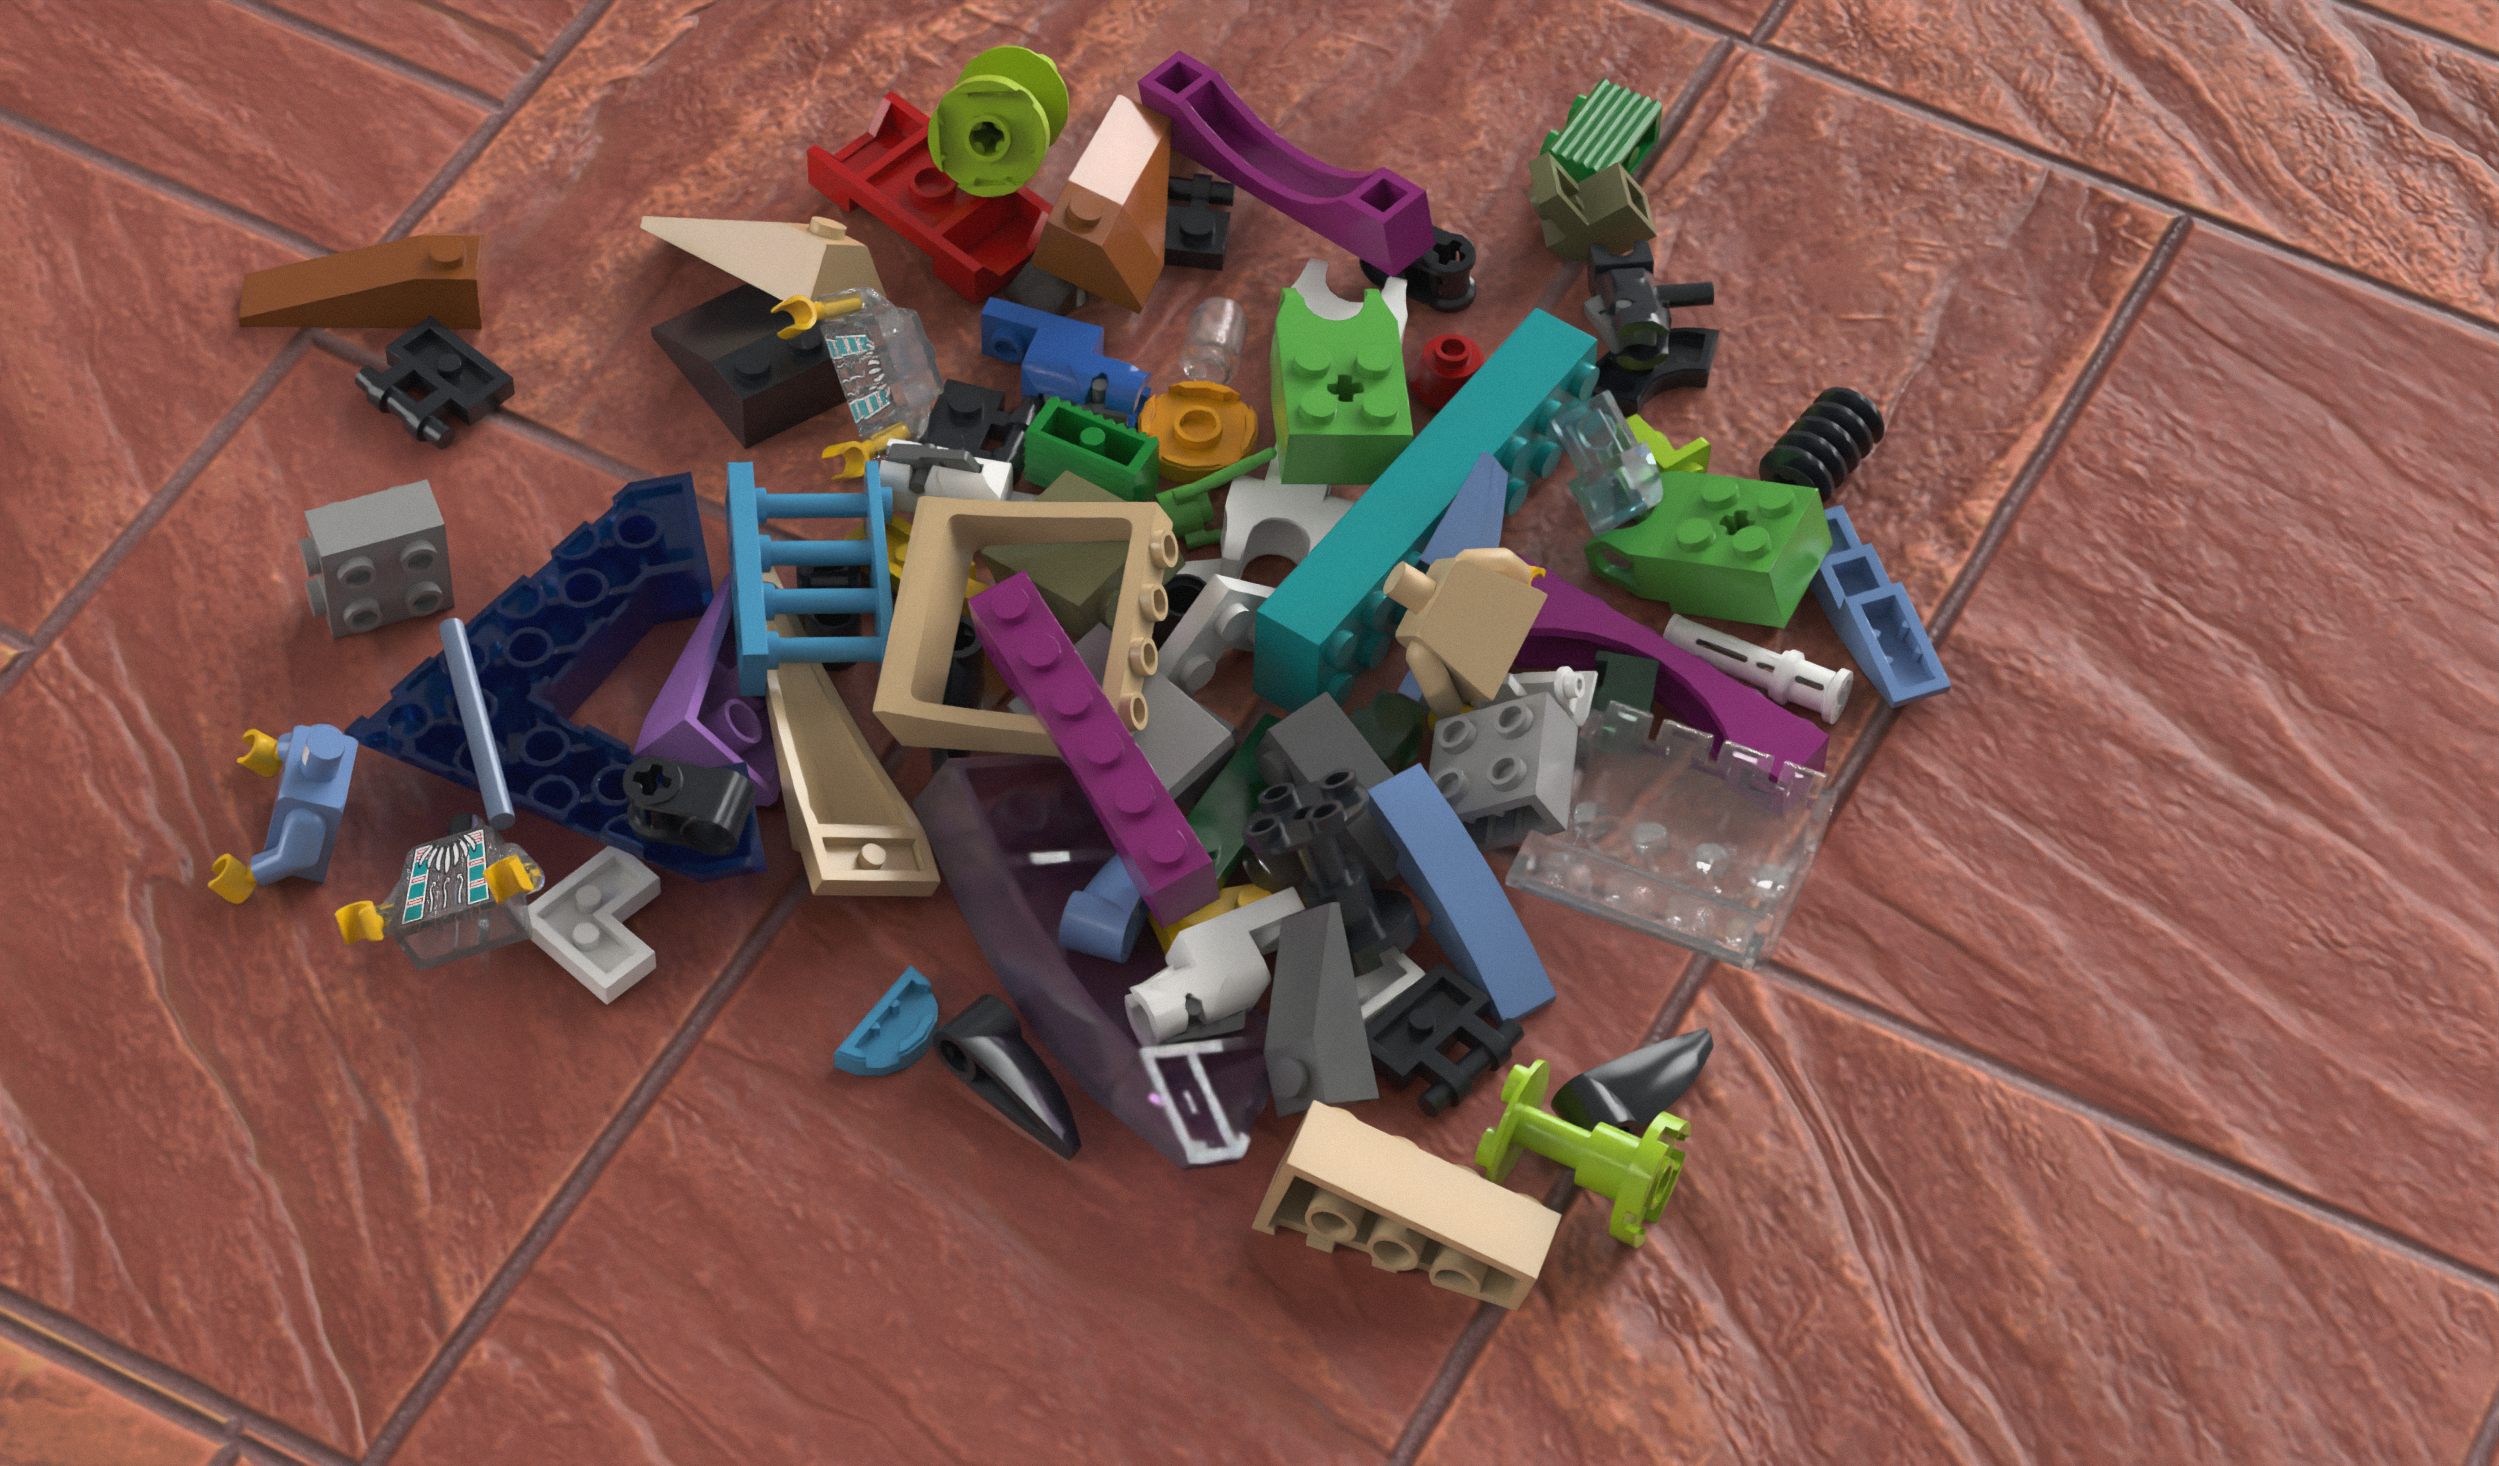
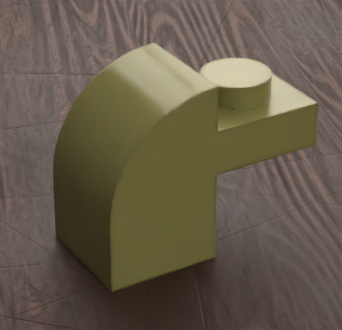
M1549 152L1528 162L1534 186L1528 190V196L1534 210L1540 217L1546 246L1557 256L1572 261L1588 260L1589 246L1595 242L1604 244L1607 252L1619 256L1633 249L1634 241H1649L1657 236L1646 193L1619 162L1579 183L1574 181Z

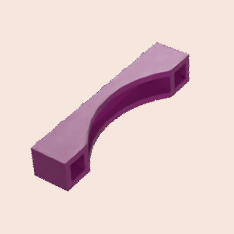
M1182 51L1176 52L1137 82L1142 105L1172 118L1171 148L1393 278L1436 244L1427 194L1424 189L1385 167L1372 171H1348L1330 166L1307 155L1264 123L1240 99L1220 73Z
M1519 553L1516 554L1527 565L1546 570L1544 579L1533 578L1531 586L1543 591L1548 596L1513 661L1514 665L1519 668L1554 669L1569 666L1575 672L1596 671L1598 677L1621 683L1654 699L1679 717L1703 742L1718 765L1728 792L1780 823L1823 776L1830 735L1819 730L1814 723L1808 719L1797 717L1766 699L1755 688L1742 685L1715 669L1705 659L1689 654L1662 638L1654 629L1640 625L1619 613L1601 598L1589 595L1566 582L1548 567L1539 566Z
M1025 570L968 599L977 639L1007 686L1030 709L1063 756L1099 817L1131 881L1161 928L1164 929L1220 899L1212 859Z

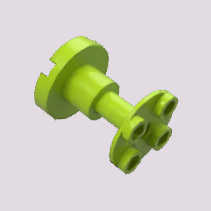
M1018 46L994 47L969 60L955 86L946 92L930 118L928 127V145L932 159L942 173L945 170L951 179L959 183L957 187L976 196L999 197L1015 192L1035 175L1047 155L1048 148L1055 143L1068 119V92L1063 79L1057 72L1056 64L1044 54H1036L1030 49Z
M1538 1059L1530 1068L1516 1064L1508 1075L1501 1094V1101L1508 1105L1498 1129L1490 1126L1484 1133L1476 1151L1475 1164L1486 1168V1180L1500 1185L1510 1174L1524 1148L1575 1169L1574 1183L1615 1201L1610 1220V1236L1635 1248L1640 1247L1648 1238L1646 1237V1229L1640 1227L1642 1221L1647 1219L1657 1224L1676 1185L1686 1153L1674 1148L1677 1139L1684 1142L1687 1137H1690L1691 1123L1663 1111L1650 1124L1642 1139L1604 1122L1598 1123L1594 1130L1590 1132L1541 1111L1549 1084L1550 1064L1547 1061Z

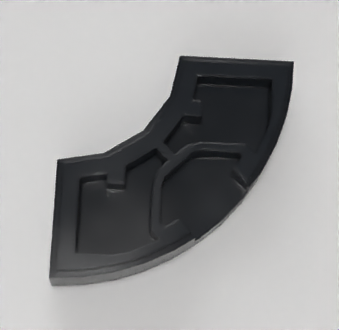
M1695 327L1670 328L1668 357L1664 362L1652 369H1624L1617 363L1615 354L1610 350L1595 364L1599 368L1600 373L1597 383L1592 390L1591 408L1595 412L1629 418L1636 413L1639 415L1645 403L1661 392L1683 386L1707 387L1720 330Z

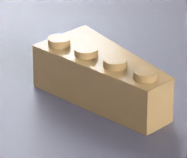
M1313 1100L1275 1171L1251 1228L1271 1235H1275L1278 1225L1308 1234L1306 1246L1333 1253L1336 1243L1358 1249L1371 1255L1372 1266L1396 1274L1398 1270L1407 1271L1419 1268L1429 1272L1432 1285L1517 1311L1538 1278L1562 1215L1544 1207L1537 1199L1529 1195L1514 1193L1482 1178L1476 1171L1467 1166L1451 1164L1423 1151L1407 1138L1391 1136L1357 1120L1353 1114L1344 1109L1329 1107Z

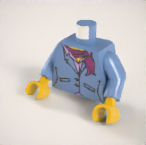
M316 724L311 727L304 725L294 726L293 732L282 734L278 741L255 728L250 729L242 736V741L252 746V749L246 756L238 758L236 762L263 777H272L279 771L282 765L283 767L263 852L252 856L248 866L229 853L220 856L212 865V871L218 877L210 881L208 887L234 904H240L245 901L254 890L257 882L266 886L292 875L324 883L342 819L358 747V741L354 737L343 735L339 729L329 724Z

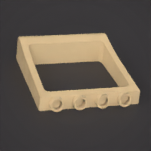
M936 496L918 497L872 712L902 746L1062 756L1035 716L942 705L972 558L975 551L983 546L1130 540L1102 691L1133 737L1134 731L1143 730L1148 721L1147 703L1141 692L1144 676L1154 675L1158 667V652L1152 640L1154 623L1165 620L1168 613V598L1162 586L1164 569L1174 567L1178 559V545L1172 532L1173 522L1157 502H1016Z

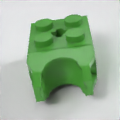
M1281 288L1278 316L1275 321V333L1272 339L1269 360L1272 380L1271 401L1281 484L1372 485L1413 440L1398 321L1384 302L1379 289H1364V304L1360 312L1349 319L1336 321L1324 319L1314 314L1307 307L1304 298L1297 292L1296 288Z
M1677 470L1639 475L1624 482L1619 493L1624 500L1625 515L1639 522V524L1625 529H1611L1589 539L1584 547V552L1592 573L1609 583L1626 589L1640 598L1669 602L1672 612L1785 628L1833 542L1818 488ZM1636 493L1650 495L1656 502L1654 510L1644 506L1637 499ZM1601 550H1609L1633 565L1628 568L1615 566L1604 558Z

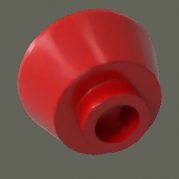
M1457 334L1437 336L1425 345L1412 364L1409 373L1410 387L1422 402L1431 408L1441 411L1481 368L1486 360L1478 345L1465 336Z

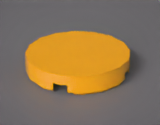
M1183 381L1169 386L1168 393L1162 394L1157 399L1156 394H1154L1145 402L1138 416L1137 433L1146 432L1148 438L1157 436L1159 441L1158 473L1166 479L1183 484H1192L1255 454L1258 448L1257 414L1250 405L1249 409L1246 404L1240 401L1241 395L1230 387L1209 381Z

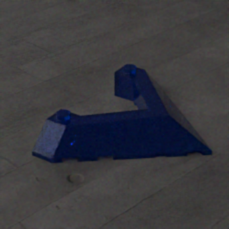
M691 472L629 482L612 497L613 506L593 524L584 521L551 550L552 559L530 579L523 574L464 626L511 804L513 807L701 883L767 871L754 800L737 848L729 855L713 856L695 849L660 842H647L637 838L630 831L627 823V809L631 802L626 798L622 783L623 775L629 765L641 758L631 754L628 744L590 724L582 728L568 720L654 625L701 617L714 597ZM444 649L434 658L429 656L390 690L392 699L369 719L361 715L344 730L345 735L354 737L360 745L481 793ZM746 761L711 767L726 768L738 772L750 781ZM657 774L658 787L663 788L662 776ZM646 811L648 824H652L651 811Z

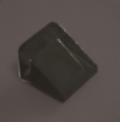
M1033 256L1004 291V297L1012 303L1063 317L1089 300V291L1031 265Z

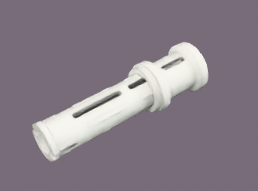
M1674 614L1671 617L1663 634L1664 639L1693 656L1705 659L1720 672L1767 689L1768 696L1773 699V702L1785 705L1790 701L1819 712L1822 715V720L1830 724H1834L1840 717L1851 692L1853 671L1841 668L1838 672L1806 661L1804 653L1797 650H1785L1781 655L1741 640L1733 635H1728L1687 620L1679 614ZM1708 645L1721 651L1743 658L1747 661L1742 662L1740 660L1718 653L1703 646ZM1764 668L1772 669V670H1773V673H1771V672H1769V671H1766V670H1763V669H1764ZM1804 683H1808V684H1810V685L1816 686V687L1821 688V689H1823V690L1820 691V690L1814 689V688H1812V687H1809V686L1804 685Z

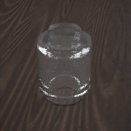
M1212 297L1203 301L1191 313L1180 355V365L1185 374L1192 380L1209 381L1224 385L1231 382L1238 375L1249 330L1248 322L1240 305L1228 298Z

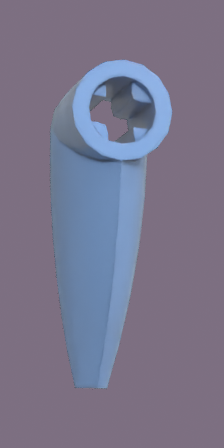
M1118 853L1101 868L1083 892L1077 890L1072 892L1064 908L1058 941L1059 946L1062 948L1124 964L1131 955L1150 909L1131 881Z

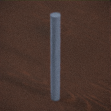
M450 618L444 620L439 625L440 638L488 821L491 828L504 830L515 823L514 811L465 627L460 619Z

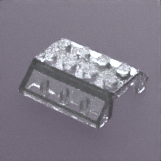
M1613 700L1609 702L1605 714L1591 709L1577 739L1567 831L1545 835L1530 829L1506 876L1505 885L1749 972H1754L1768 964L1813 869L1834 803H1832L1834 793L1825 790L1829 775L1785 761L1778 781L1774 783L1768 781L1775 759L1772 755L1725 740L1717 761L1714 762L1707 759L1714 735L1664 719L1657 739L1653 741L1647 738L1654 719L1653 714Z

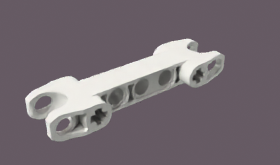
M1311 258L1291 288H1296L1297 292L1304 298L1307 307L1314 314L1324 319L1338 321L1357 315L1362 309L1364 302H1349L1333 294L1326 284L1328 261ZM1390 276L1387 278L1381 294L1384 302L1398 321L1402 348L1408 316L1406 307L1407 280ZM1277 453L1276 458L1270 461L1265 480L1245 475L1232 480L1225 504L1223 528L1220 537L1222 553L1220 575L1241 580L1243 570L1248 562L1258 556L1267 554L1281 555L1299 565L1356 501L1331 496L1332 485L1281 484Z

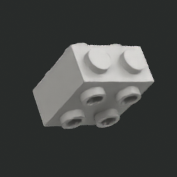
M427 479L304 511L308 537L298 540V547L307 576L314 575V579L304 581L305 591L313 616L325 615L333 639L353 633L367 632L376 627L417 616H427L436 611L455 606L445 523Z
M1548 691L1468 711L1435 722L1429 777L1456 813L1480 853L1567 831L1578 726Z

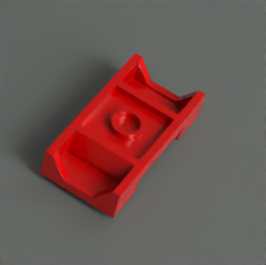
M891 90L883 96L867 132L834 155L816 144L807 150L808 184L848 213H851L859 206L872 213L933 258V275L976 305L1031 265L1044 225L1054 206L1025 185L1013 193L999 197L976 196L957 187L959 183L951 179L945 170L942 173L930 154L928 145L930 118Z

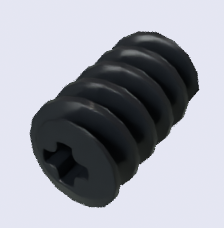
M1832 387L1823 390L1813 401V404L1787 430V433L1763 456L1759 466L1760 480L1818 488L1821 501L1825 503L1834 494V488H1838L1847 479V474L1852 473L1859 466L1860 459H1864L1873 450V444H1878L1883 439L1885 425L1882 415L1873 402L1864 395L1849 388Z

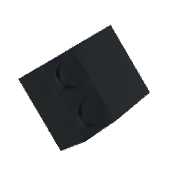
M749 283L651 327L653 339L745 449L849 400V382L844 384L843 380L849 377L848 366L842 369L838 367V364L846 362L848 358L833 360L825 338L835 337V335L822 320H818L812 328L790 340L778 337V332L786 327L795 325L793 316L783 310L771 313L772 308L783 301Z

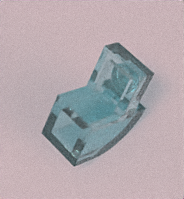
M1609 389L1550 421L1580 475L1566 484L1596 538L1662 501V480L1652 452L1646 441L1638 443Z

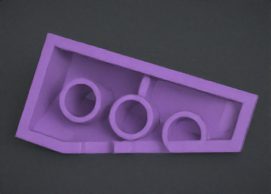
M729 572L726 574L647 714L632 757L638 760L648 756H661L671 761L707 768H726L738 772L746 777L755 788L756 793L752 805L768 807L777 801L781 789V781L765 696L739 695ZM657 774L658 781L663 784L662 776Z

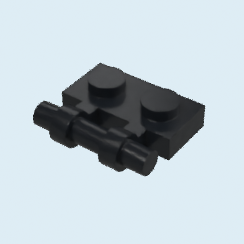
M1195 173L1194 179L1169 176L1167 200L1190 202V207L1167 205L1164 265L1223 271L1230 231L1231 212L1210 210V204L1233 207L1236 185L1229 182L1213 181V175Z
M431 315L385 347L387 364L391 368L381 374L368 365L359 370L355 377V384L367 393V401L382 413L392 412L404 422L406 432L420 442H431L440 450L451 445L455 438V430L443 422L448 417L454 414L470 427L515 394L512 376ZM417 386L428 396L422 401L417 402L406 392Z
M947 378L917 443L922 445L930 443L936 447L966 450L973 457L1012 463L1013 485H1016L1026 465L1023 458L1026 447H1023L1026 440L1024 439L1025 432L1044 407V402L1036 396H1025L1019 408L1008 413L1004 412V392ZM991 439L1003 442L1000 448H996L992 452L986 451Z
M1443 962L1436 965L1365 1028L1373 1070L1401 1092L1419 1076L1427 1081L1431 1086L1417 1098V1102L1421 1110L1433 1118L1437 1117L1448 1106L1457 1107L1473 1092L1472 1084L1488 1070L1498 1071L1512 1057L1511 1049L1525 1035L1520 1024L1512 1018H1506L1495 1029L1485 1023L1483 1019L1489 1014L1491 998ZM1460 1041L1470 1051L1454 1064L1443 1055Z

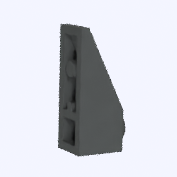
M1339 902L1327 903L1282 918L1264 1047L1277 1118L1306 1115L1313 1100L1329 1107L1344 1109L1379 1099Z

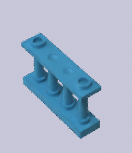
M878 461L865 462L862 493L767 494L766 487L755 488L753 462L727 463L725 517L740 696H765L767 670H778L779 663L877 662L878 677L880 678L893 618L885 524L892 523L893 498L891 487H881ZM863 518L865 540L771 541L770 535H759L758 525H766L767 519ZM868 565L870 588L775 589L774 583H763L762 573H770L771 566ZM872 613L874 636L779 638L778 631H767L766 621H774L775 614Z

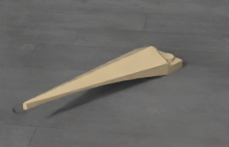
M771 566L770 573H762L763 583H774L775 589H784L774 566ZM775 614L774 621H766L767 631H778L779 638L807 637L796 614ZM779 663L778 670H767L765 698L792 848L801 852L813 895L932 896L941 880L925 828L873 753L822 663Z

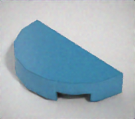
M910 965L833 1053L834 1067L855 1075L884 1076L906 1069L924 1056L933 1043V1036L938 1029V1004L932 994L929 980Z

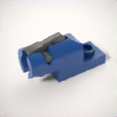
M989 297L981 313L982 354L1007 363L1022 365L1021 399L1029 395L1036 396L1045 405L1049 398L1059 396L1061 402L1070 401L1071 406L1080 405L1082 411L1091 409L1093 415L1102 414L1104 420L1113 418L1115 424L1124 423L1126 429L1135 427L1137 431L1138 416L1145 402L1151 396L1152 388L1145 385H1148L1152 374L1140 370L1129 363L1103 356L1104 327Z

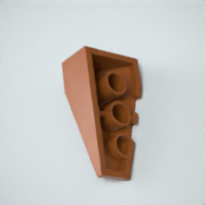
M1118 94L1068 178L1048 216L1031 265L1132 312L1141 314L1164 266L1172 118Z
M426 233L244 274L239 312L240 327L413 328L431 315L448 329H482L490 234Z

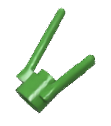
M1272 447L1267 448L1192 484L1188 483L1154 494V502L1161 506L1173 522L1172 532L1175 538L1183 537L1188 550L1205 544L1220 543L1222 529L1205 530L1204 524L1214 521V513L1207 492L1276 458L1277 451Z

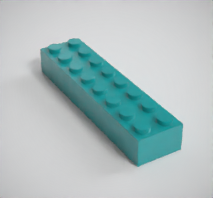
M1537 307L1256 610L1252 692L1290 713H1294L1326 691L1339 707L1347 701L1355 681L1367 668L1375 669L1384 659L1390 642L1395 638L1396 630L1408 609L1383 593L1384 584L1389 574L1397 564L1404 561L1426 575L1428 569L1419 558L1482 451L1493 455L1508 474L1503 517L1505 514L1512 516L1523 504L1528 489L1539 477L1547 478L1553 472L1562 451L1572 440L1580 441L1587 434L1595 416V410L1591 408L1592 390L1597 383L1600 373L1599 368L1595 366L1598 339Z

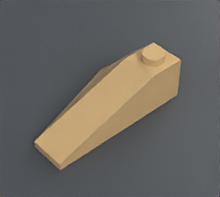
M816 216L811 218L810 224L642 217L640 228L782 301L796 294L808 297L813 303H823L858 295L862 304L861 310L844 314L887 315L890 304L868 247L846 236L847 227L837 221Z

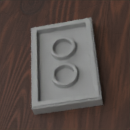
M1099 622L1074 647L1102 689L1112 632ZM1156 670L1154 675L1144 676L1141 693L1147 703L1148 721L1143 730L1134 731L1133 739L1174 800L1232 748L1235 743L1230 731ZM1019 696L1007 705L1009 713L1034 716ZM1057 756L1067 765L1066 761L1062 756Z

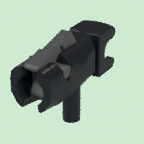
M1634 241V251L1623 256L1610 254L1602 243H1592L1588 249L1587 267L1588 288L1592 298L1584 302V315L1600 333L1602 341L1615 354L1617 363L1622 368L1630 370L1652 369L1664 362L1668 357V337L1672 323V314L1669 308L1714 305L1713 283L1697 282L1656 285L1653 277L1654 258L1647 241Z

